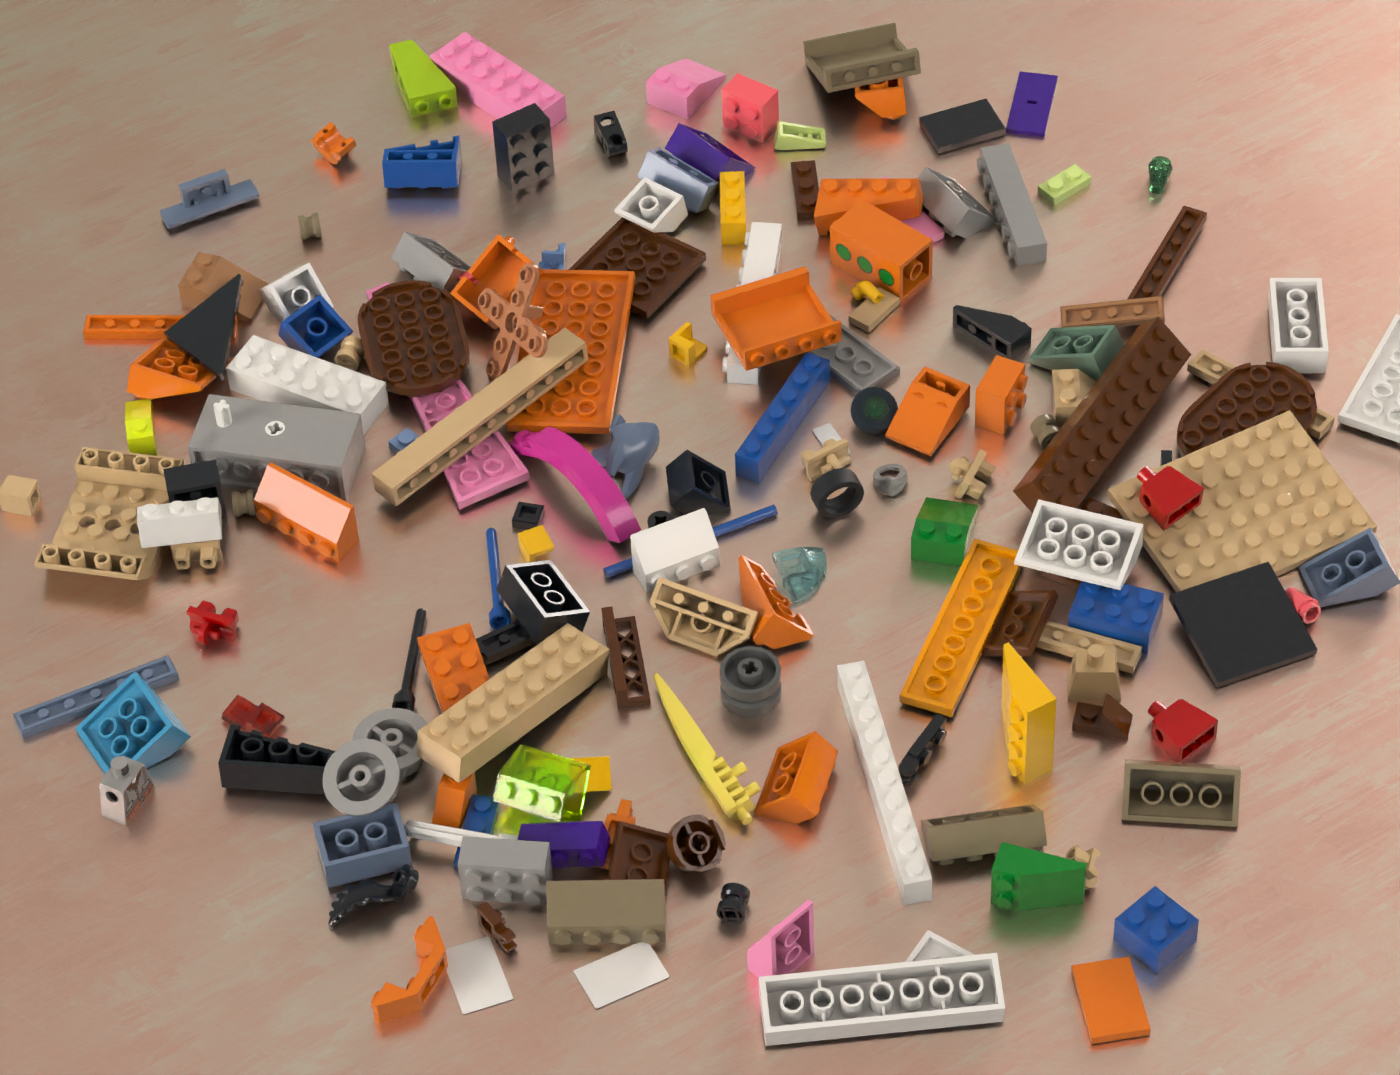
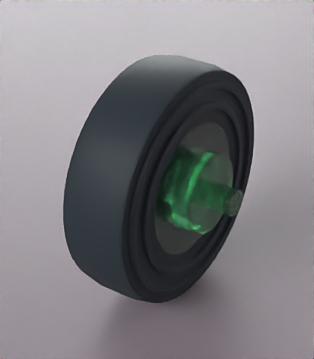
M868 387L861 390L855 396L850 412L853 422L859 429L869 434H880L888 430L898 410V405L895 398L885 389Z

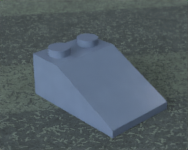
M1371 527L1298 567L1312 597L1318 601L1320 607L1378 596L1400 584V579Z

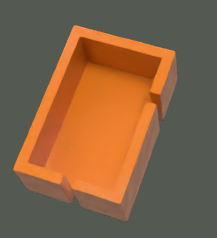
M497 234L467 271L479 282L475 285L467 277L463 276L450 294L496 330L498 326L484 315L478 306L479 295L486 288L494 289L510 303L521 268L526 263L534 262ZM538 267L540 276L543 273V270Z

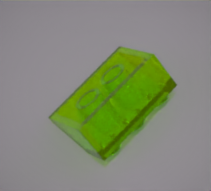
M520 745L498 772L493 801L558 822L581 821L591 765L530 746Z

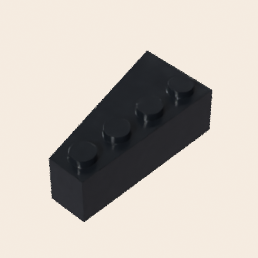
M230 724L218 762L221 785L223 788L325 795L323 772L326 763L335 751L306 743L299 745L291 744L287 738L279 736L275 740L264 737L263 732L252 730L248 733L241 731L240 726Z

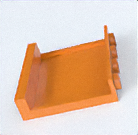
M806 266L710 295L712 316L746 371L842 341L841 321L832 320L810 285L809 271Z

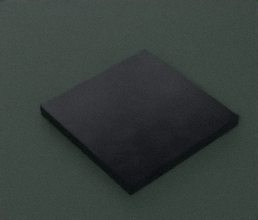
M1269 561L1184 589L1169 596V601L1216 688L1316 655L1318 649Z

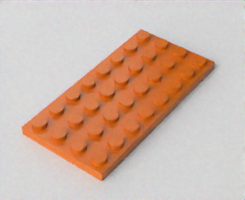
M542 269L543 273L539 276L530 305L543 307L544 310L541 318L539 317L538 320L532 319L531 322L547 332L548 340L551 336L566 328L586 342L589 360L506 423V429L513 432H521L523 430L540 432L549 426L564 433L610 434L635 284V272ZM521 346L517 363L529 355Z

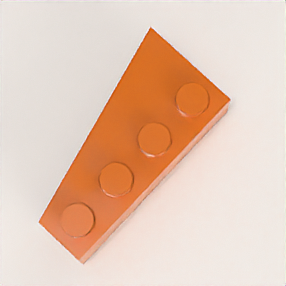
M919 178L821 179L814 212V221L819 236L828 235L831 224L862 199L899 221L920 217L924 197Z

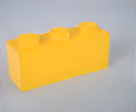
M744 171L720 172L722 245H745L746 207Z

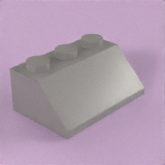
M925 167L918 178L924 197L922 208H927L930 211L928 215L936 222H941L944 225L943 230L952 237L958 235L968 238L995 225L997 222L996 218L954 178L928 167Z
M404 232L390 257L398 263L397 267L400 270L413 274L415 276L414 280L430 282L432 287L440 290L446 289L448 292H451L458 284V277L471 268L436 240Z

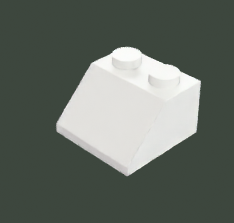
M646 177L638 183L614 210L615 214L653 233L673 232L688 216L683 195Z
M310 263L297 267L258 290L270 312L281 322L319 294L331 307H334Z

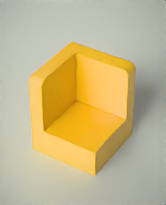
M689 322L682 325L668 338L669 356L688 367L708 351L707 345L693 338L692 324Z
M543 525L518 533L519 551L525 562H535L536 556L554 550V544Z

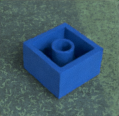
M1154 886L1115 918L1113 940L1155 974H1158L1197 941L1199 919L1158 887Z

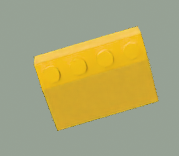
M1008 642L1003 647L1001 720L1009 771L1013 776H1017L1025 785L1053 771L1057 698Z

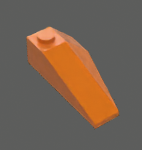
M740 555L738 563L743 607L759 612L750 635L752 641L760 646L764 644L772 649H777L811 640L814 635L806 620L801 614L797 613L795 616L789 609L792 603L788 598L775 590L778 585L760 564Z

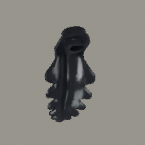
M405 864L395 872L392 885H382L370 880H361V886L347 885L348 893H338L336 897L339 900L331 904L334 910L329 912V926L334 927L345 913L355 907L369 903L403 901L407 892H412L416 888L419 879L418 871L414 870L413 866Z

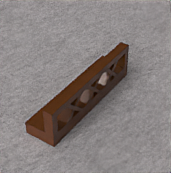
M612 606L601 608L606 646L610 649L609 663L617 708L650 705V694L635 616L614 619ZM631 626V631L626 636L617 633L616 628ZM625 645L635 650L629 657L620 652ZM629 666L639 671L633 678L624 674V671ZM635 687L643 692V696L628 698V692Z

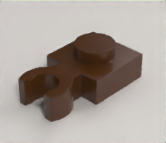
M487 902L477 907L478 921L484 931L496 943L499 941L501 947L507 953L516 948L517 944L513 941L516 935L510 928L504 925L506 921L500 910H494Z

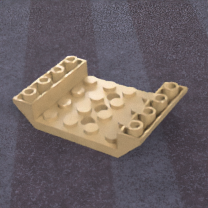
M82 447L75 463L78 481L51 545L42 544L34 563L35 567L131 580L150 578L162 546L141 548L139 534L133 533L138 530L137 507L146 504L158 505L169 503L163 469L184 465V460ZM87 523H93L88 528L82 527ZM118 526L114 531L108 530L110 527Z

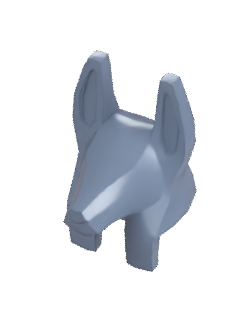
M619 414L615 416L610 426L612 440L599 448L593 449L591 455L601 466L606 467V472L611 478L615 476L616 472L625 473L621 493L624 498H627L638 487L645 465L657 452L660 436L659 429L655 423H625L626 421Z

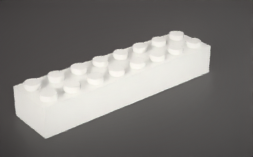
M997 953L759 977V997L765 1046L1004 1021L1005 1002Z

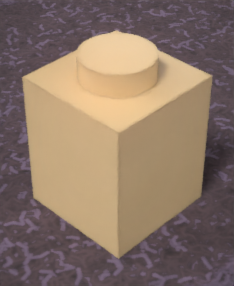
M8 474L4 483L0 484L2 511L32 517L42 498L38 480Z

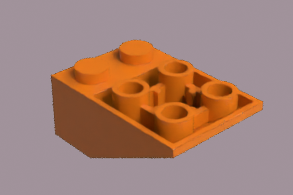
M924 366L911 382L885 437L932 456L970 407V385Z

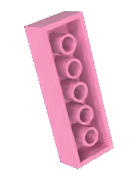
M466 32L430 55L433 63L455 85L458 94L497 119L533 103H536L550 119L551 128L567 117L564 94Z

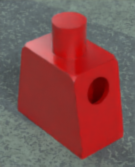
M1145 466L1137 474V479L1143 483L1139 500L1164 531L1201 504L1204 488L1172 466L1165 467L1157 474L1148 466Z
M1178 699L1169 707H1166L1157 700L1148 709V714L1154 718L1152 720L1151 735L1173 762L1186 761L1216 738L1218 720L1184 699Z

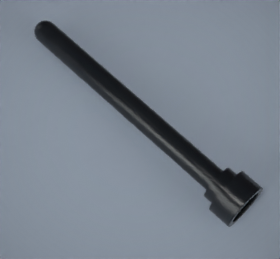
M423 608L418 609L415 614L401 690L394 695L392 708L414 711L416 699L412 693L420 651L417 637L423 636L427 615L426 610Z

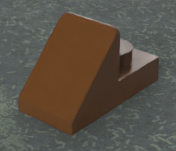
M1106 693L1103 706L1077 702L1072 730L1128 740L1133 714Z

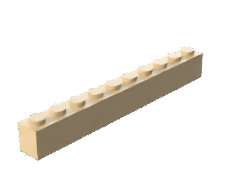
M566 328L551 336L548 340L547 351L543 357L536 358L529 354L500 377L494 379L492 383L480 392H477L464 404L457 407L443 420L437 422L423 435L417 437L415 441L403 450L397 452L395 456L383 465L377 467L371 473L375 491L393 505L398 506L589 360L586 342Z

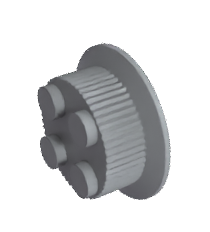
M383 709L363 719L355 729L352 740L369 738L380 741L389 747L398 760L400 768L399 781H401L421 767L423 759L417 756L418 730L428 723L419 714L407 709Z
M361 738L345 743L331 755L324 768L323 789L328 801L340 812L352 816H364L378 811L391 803L397 795L400 779L398 760L389 747L374 739Z

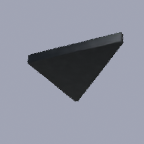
M240 274L232 278L164 332L169 341L221 381L226 376L224 371L229 360L230 341L234 335L235 315L239 309L241 299L240 289L244 283Z

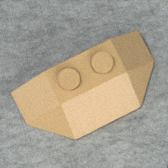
M661 577L658 578L649 602L667 639L716 657L748 640L759 614L757 611Z

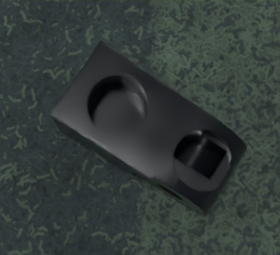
M615 111L595 115L594 133L603 145L607 157L628 152L627 141ZM611 120L610 125H601L602 121Z

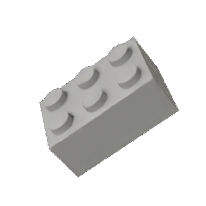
M463 836L458 859L462 899L547 905L546 881L553 880L549 842Z

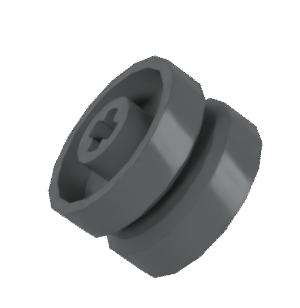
M753 646L738 648L727 654L720 666V693L723 705L731 713L746 718L765 716L773 711L779 704L782 693L780 681L781 666L778 658L766 649Z

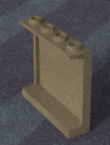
M895 22L803 41L806 65L828 93L921 74L919 51L917 48L907 50L897 38Z

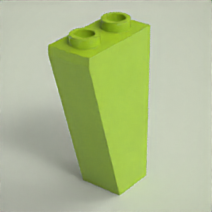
M412 39L389 44L391 63L411 117L458 107L455 85Z

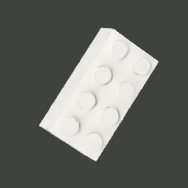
M1270 278L1267 300L1273 362L1288 366L1299 373H1326L1329 349L1322 278Z

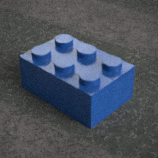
M1081 581L1069 612L1068 626L1142 646V653L1148 655L1162 617L1164 593L1124 584L1121 590Z

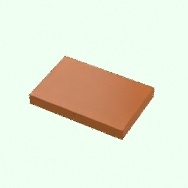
M1129 956L1071 965L1072 977L1091 1044L1150 1035L1151 1028Z

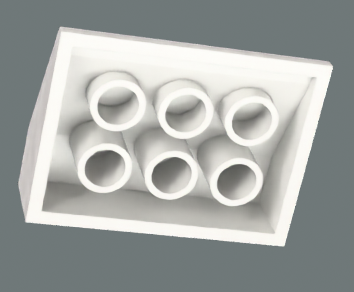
M1038 499L1014 564L1121 590L1133 570L1141 551L1144 524Z

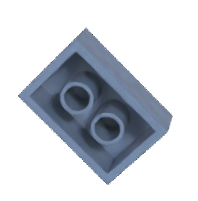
M397 802L385 805L378 811L364 816L347 814L312 823L328 888L395 872L405 864L412 866L410 847Z

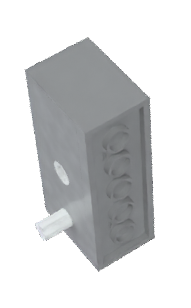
M212 394L208 395L188 445L191 464L216 459L222 487L245 490L253 489L257 491L267 465L272 462L346 502L366 451L361 414Z

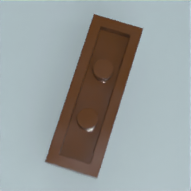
M815 160L790 162L797 220L814 219L819 192Z

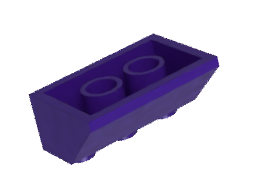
M678 123L665 146V149L672 153V155L719 182V186L720 172L744 171V176H747L755 169L752 164L706 132Z

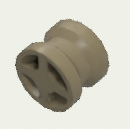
M313 213L310 217L298 216L302 240H307L310 236L322 237L318 213Z
M248 489L244 493L232 491L234 517H240L245 513L256 515L253 489Z

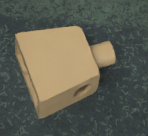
M1098 644L1091 645L1088 651L1075 652L1067 675L1068 701H1104L1106 693L1111 695L1116 701H1121L1120 675L1115 652L1105 651Z

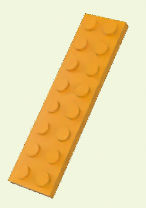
M974 538L901 690L899 702L949 717L953 716L982 654L983 646L1008 592L1011 591L1022 566L1014 564L1018 550Z

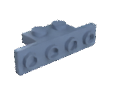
M225 169L179 184L182 203L160 210V216L167 228L170 229L259 198V192L250 179L230 186L228 173Z

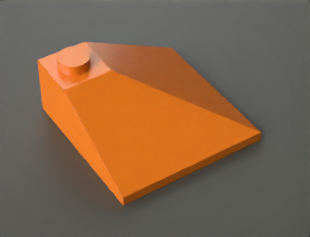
M162 337L130 364L127 392L135 394L140 399H156L199 392L212 382L216 376L167 338ZM229 358L228 363L225 366V369L232 361L231 358Z

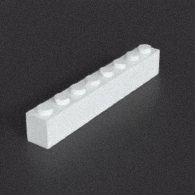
M752 222L750 232H746L745 247L747 249L742 251V264H744V267L739 268V282L741 284H737L736 287L777 275L782 247V224ZM726 340V354H728V357H723L722 370L727 372V383L758 385L761 367L746 371Z

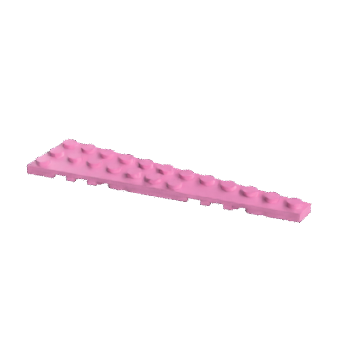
M389 282L367 290V301L373 297L372 293L389 285ZM459 378L442 392L410 398L425 432H427L437 422L443 420L473 396ZM498 429L443 471L459 510L530 479L529 471Z

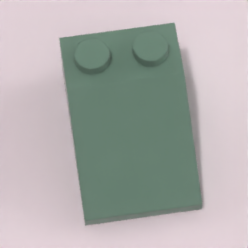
M1116 325L1050 328L1028 359L1030 363L1051 371L1079 369L1097 381L1122 349L1124 343Z

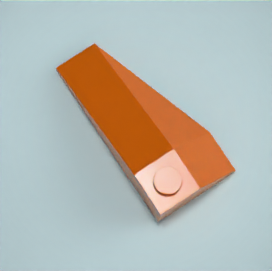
M902 78L855 87L856 99L882 118L897 119L902 115H907Z

